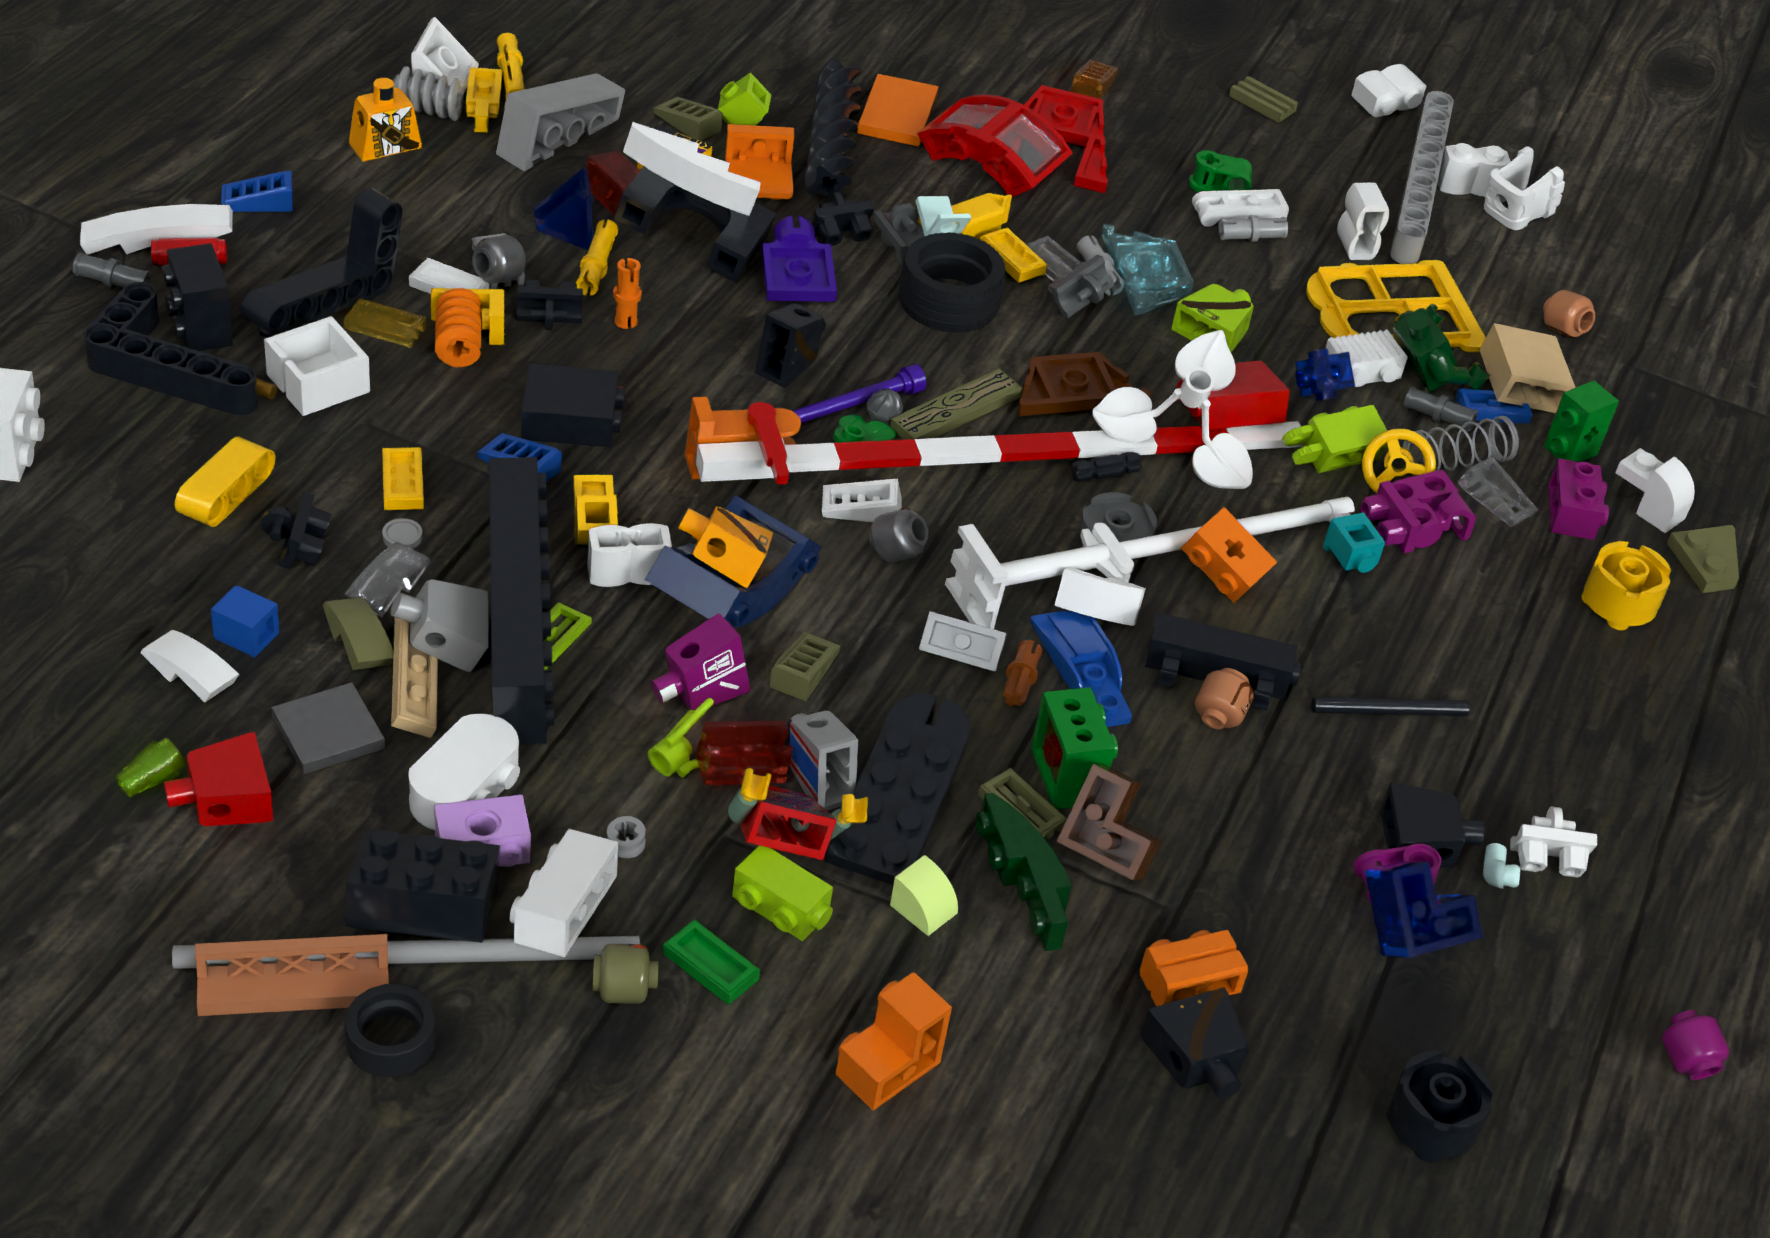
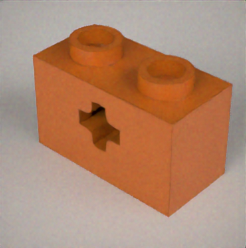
M1225 507L1204 524L1181 547L1189 556L1191 562L1199 567L1215 583L1217 589L1233 603L1277 563Z

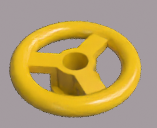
M1391 429L1379 434L1368 444L1362 459L1364 478L1369 487L1376 493L1381 482L1391 481L1395 476L1401 477L1408 473L1421 475L1436 470L1435 454L1429 442L1420 434L1408 429ZM1398 439L1407 440L1415 444L1423 454L1425 465L1414 463L1411 452L1404 447H1400ZM1387 443L1389 450L1384 457L1385 470L1376 478L1373 470L1374 456L1378 449ZM1396 458H1402L1406 464L1403 468L1396 469L1392 466V461Z

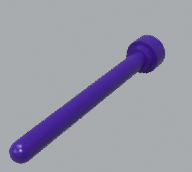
M915 363L902 367L900 372L896 373L895 378L793 410V412L799 416L801 423L865 403L879 389L885 390L890 388L895 392L900 391L902 394L913 395L926 389V377L920 365Z

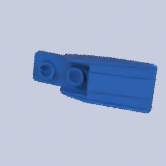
M1070 610L1031 616L1030 622L1069 688L1091 687L1097 704L1101 703L1104 707L1107 727L1130 723L1132 713L1121 694V666L1115 648L1095 618Z

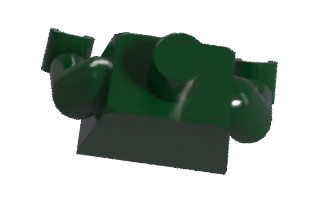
M1430 304L1426 309L1419 308L1415 312L1406 311L1396 317L1393 325L1394 339L1408 356L1406 362L1430 393L1446 383H1467L1472 388L1479 389L1491 376L1483 371L1484 367L1478 362H1474L1469 370L1465 367H1457L1450 343L1438 327L1445 317L1440 316L1435 311L1438 309L1435 304Z

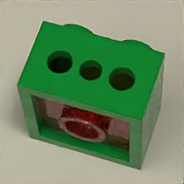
M1091 687L1043 692L1031 750L1051 804L1057 810L1073 808L1093 764H1105L1111 767L1112 760L1116 759L1118 755L1116 737L1114 734L1109 733L1105 723L1104 707L1101 703L1097 704Z

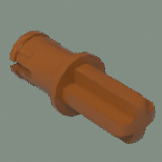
M1023 640L1018 644L1014 661L1006 669L1008 679L1003 696L1006 698L1005 703L1010 707L1014 704L1022 706L1025 703L1030 686L1035 684L1038 678L1036 668L1042 656V648L1037 644L1034 653H1031L1035 642L1033 640Z

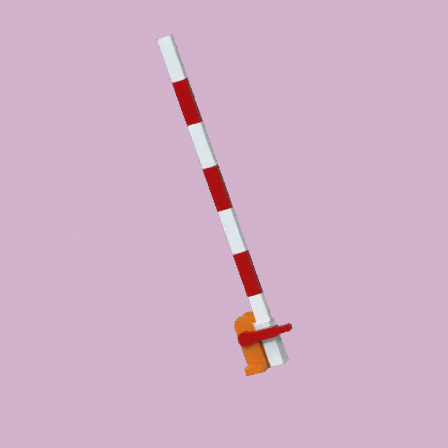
M692 397L684 455L691 478L700 479L701 482L774 478L777 484H787L789 472L1090 458L1115 454L1120 456L1121 453L1135 452L1139 453V455L1192 453L1198 447L1205 444L1202 440V426L1156 428V432L1151 438L1140 443L1122 442L1108 435L1104 430L796 445V442L790 436L795 435L800 430L801 419L791 410L774 408L765 402H756L745 410L712 411L708 397ZM1298 421L1209 429L1211 441L1220 433H1228L1240 440L1246 450L1304 447L1303 444L1288 447L1282 439L1284 433L1301 427Z

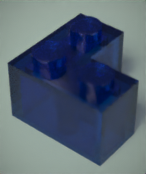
M1399 861L1364 870L1381 955L1411 958L1483 938L1475 895L1443 894L1436 896L1429 862Z

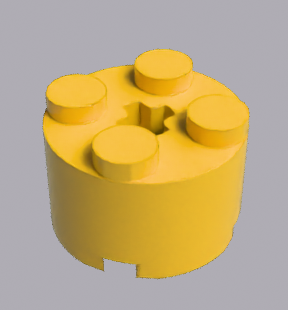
M1624 541L1612 542L1600 549L1581 596L1584 603L1589 605L1596 614L1606 619L1608 625L1616 630H1626L1629 626L1644 625L1652 621L1660 608L1671 581L1669 578L1671 573L1670 566L1660 554L1641 545L1639 550L1627 547L1629 542Z

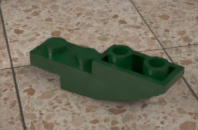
M987 793L984 795L981 812L976 814V828L979 836L986 839L990 867L992 870H997L1003 886H1017L1020 900L1026 901L1030 911L1029 923L1031 931L1034 935H1039L1044 951L1062 949L1068 925L1065 910L1072 886L1064 867L1040 832L1022 814L994 793Z

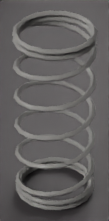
M1498 416L1493 420L1489 418L1482 419L1479 423L1469 421L1465 422L1462 426L1452 424L1445 430L1435 427L1429 432L1423 430L1414 431L1426 440L1429 437L1435 445L1438 455V467L1435 471L1440 470L1441 462L1448 471H1454L1458 460L1465 468H1471L1474 458L1480 464L1487 465L1491 459V454L1498 462L1510 461L1516 456L1519 446L1515 425L1506 416ZM1499 420L1506 422L1512 435V451L1508 457V442L1504 431L1497 423ZM1491 422L1489 435L1480 426L1482 423ZM1468 425L1476 426L1472 439L1467 431L1464 430ZM1495 426L1498 427L1504 439V456L1500 454L1496 446L1494 437ZM1451 428L1460 429L1457 434L1456 445L1451 435L1447 432ZM1478 428L1484 434L1488 444V459L1485 462L1479 459L1476 452L1475 438ZM1434 431L1443 432L1439 447L1430 435ZM1461 431L1465 433L1471 446L1472 458L1468 465L1463 463L1459 453ZM1445 434L1450 439L1455 453V463L1452 468L1446 465L1443 457L1442 444ZM1404 440L1403 447L1409 450L1411 442Z

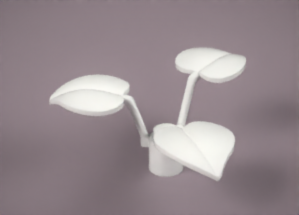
M1223 330L1204 334L1192 340L1180 350L1175 360V370L1178 377L1184 381L1181 387L1175 389L1173 394L1158 408L1151 410V399L1143 391L1133 387H1122L1107 394L1101 403L1093 409L1095 421L1108 435L1122 442L1140 443L1148 440L1155 434L1157 427L1153 417L1159 416L1177 399H1181L1183 404L1189 408L1201 407L1202 440L1205 445L1198 447L1192 457L1193 469L1197 476L1206 484L1218 488L1245 489L1252 482L1253 469L1251 460L1240 440L1228 433H1220L1212 441L1209 437V407L1211 402L1208 400L1211 391H1218L1227 387L1235 376L1234 359L1227 346Z

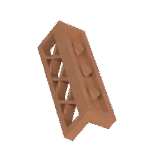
M387 934L195 944L198 978V1016L349 1008L353 1000L369 988L389 984ZM378 951V958L358 959L354 956L358 952ZM318 954L328 957L323 961H310L306 959L309 955ZM262 957H276L279 959L276 963L266 964L258 960ZM226 959L232 962L228 966H207V960Z

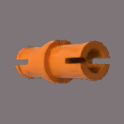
M627 258V269H625L624 259L617 263V285L613 289V298L615 297L616 301L614 321L618 327L628 329V318H630L631 328L637 325L638 302L642 298V290L639 287L640 262L633 258Z

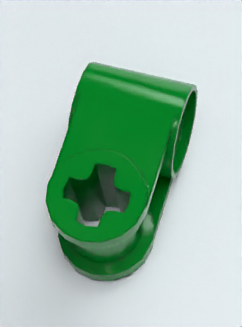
M1203 150L1196 154L1195 163L1197 165L1195 172L1188 181L1189 186L1196 192L1251 190L1252 166L1248 160L1218 154L1209 150Z

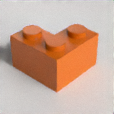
M912 972L899 982L892 981L881 990L877 998L878 1006L874 1024L861 1033L854 1032L844 1039L838 1050L836 1075L873 1111L941 1062L952 1007L915 972Z

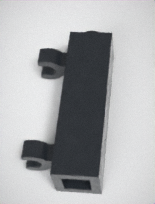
M1158 613L1145 667L1160 670L1158 685L1170 688L1174 687L1176 674L1204 681L1207 675L1213 671L1224 668L1235 669L1248 678L1249 684L1253 689L1254 699L1251 707L1267 710L1270 697L1285 700L1289 685H1297L1302 663L1295 662L1297 645Z

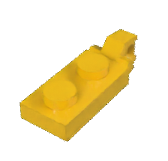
M472 67L469 69L466 113L467 117L475 118L474 132L488 133L489 118H497V114L499 115L502 69Z

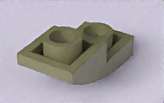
M363 597L324 602L322 606L334 641L343 640L352 670L390 666L392 664L394 651L377 615Z

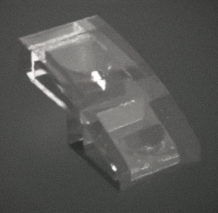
M395 542L380 553L363 570L345 594L348 599L363 597L375 614L383 617L401 590L410 592L431 560L429 557L399 542Z

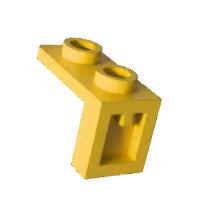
M456 288L431 289V319L435 321L438 298L446 291ZM468 289L476 293L481 300L482 330H489V345H504V290Z

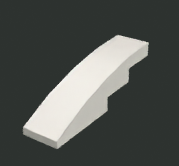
M632 122L623 150L625 154L682 189L720 206L750 216L760 190L761 182L728 172L730 163L698 153V143Z
M184 204L155 206L119 212L82 222L80 245L87 255L118 244L122 246L126 254L150 247L151 241L159 240V238L218 237L232 232L233 210L230 205Z

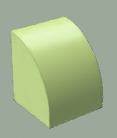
M922 856L895 877L890 906L927 936L958 913V902L950 881L943 871L927 856Z

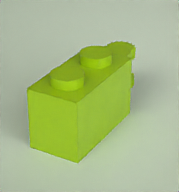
M1374 405L1360 408L1351 406L1342 412L1317 414L1309 420L1308 425L1291 429L1284 433L1282 439L1288 447L1304 445V447L1297 449L1292 454L1293 456H1291L1295 464L1302 465L1303 463L1312 462L1317 472L1322 473L1362 464L1363 454L1368 444L1376 436L1387 431ZM1387 443L1378 449L1373 461L1380 459L1388 447Z

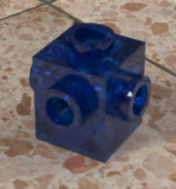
M1328 348L1307 352L1308 359L1295 362V380L1300 388L1301 397L1315 394L1316 401L1337 397L1336 390L1355 386L1349 352L1329 355Z

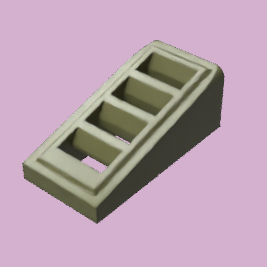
M675 97L654 107L653 113L688 137L699 141L721 132L723 113L710 106Z
M803 632L772 667L769 687L806 702L840 652L841 646Z

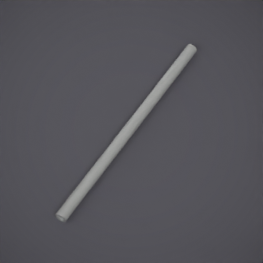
M639 936L578 937L565 957L514 943V938L483 939V943L463 940L387 941L388 964L594 960V954L601 955L604 946L607 944H640ZM173 945V969L196 968L195 945ZM378 951L358 952L354 956L358 959L378 958ZM323 954L306 957L310 961H323L328 958ZM262 957L258 961L266 964L276 963L279 959L276 957ZM226 959L207 960L208 967L228 966L232 963Z

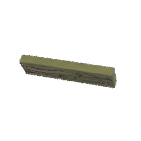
M997 369L891 418L890 426L903 440L937 438L1021 398L1023 387L1001 369Z

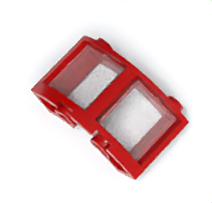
M973 95L959 99L917 133L933 161L944 158L960 160L971 158L983 164V170L990 174L1008 195L1011 194L1012 197L1033 189L1073 154L1063 136L1039 114L1021 103L996 95Z

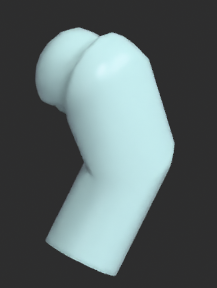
M1498 843L1486 846L1483 868L1485 881L1497 888L1503 889L1504 886L1515 888L1519 885L1520 867L1516 864L1506 865L1507 850L1505 846Z

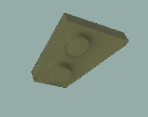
M1733 525L1671 533L1667 542L1668 546L1702 593L1735 588L1739 580L1736 535Z

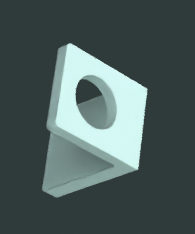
M919 196L915 201L924 236L947 232L960 234L971 220L969 213L953 214L948 196Z

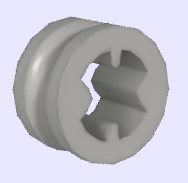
M622 816L610 822L607 827V839L618 842V857H636L645 849L646 828L639 819L632 816ZM623 834L626 837V834L634 835V839L629 840V837H626V841L619 840V835Z

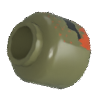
M607 944L604 946L601 955L594 954L592 991H599L600 997L604 1002L640 1004L647 998L648 988L657 989L658 961H649V951L644 945Z

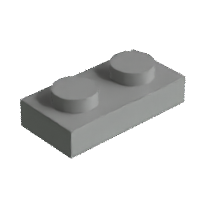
M929 611L919 650L997 672L1007 633Z

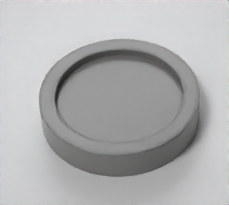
M394 519L383 527V542L389 548L398 551L414 549L422 541V528L411 519Z

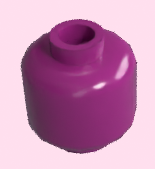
M1688 1010L1670 1019L1672 1025L1664 1031L1662 1041L1677 1073L1689 1075L1691 1080H1700L1713 1076L1725 1068L1723 1063L1729 1057L1730 1052L1719 1024L1714 1017L1697 1015L1696 1010Z

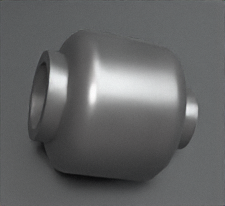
M509 235L481 240L477 244L472 256L475 272L483 281L489 284L516 280L525 269L526 256L524 249L516 238Z
M900 508L886 512L876 517L873 521L869 536L870 545L887 562H897L916 557L923 551L927 542L928 527L925 520L909 508Z

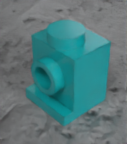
M1364 513L1331 519L1323 543L1324 549L1333 552L1345 571L1357 568L1361 573L1372 570L1379 563L1385 541Z

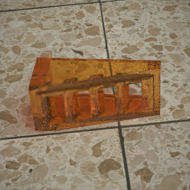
M1089 60L1074 75L1071 92L1102 99L1117 76L1119 68Z

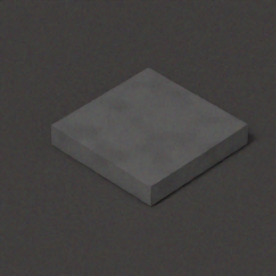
M352 682L272 707V718L303 775L385 749L384 737Z

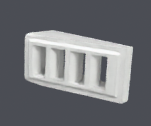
M898 479L823 485L822 515L826 518L873 522L876 517L883 513L902 508ZM836 498L842 499V503L835 504Z

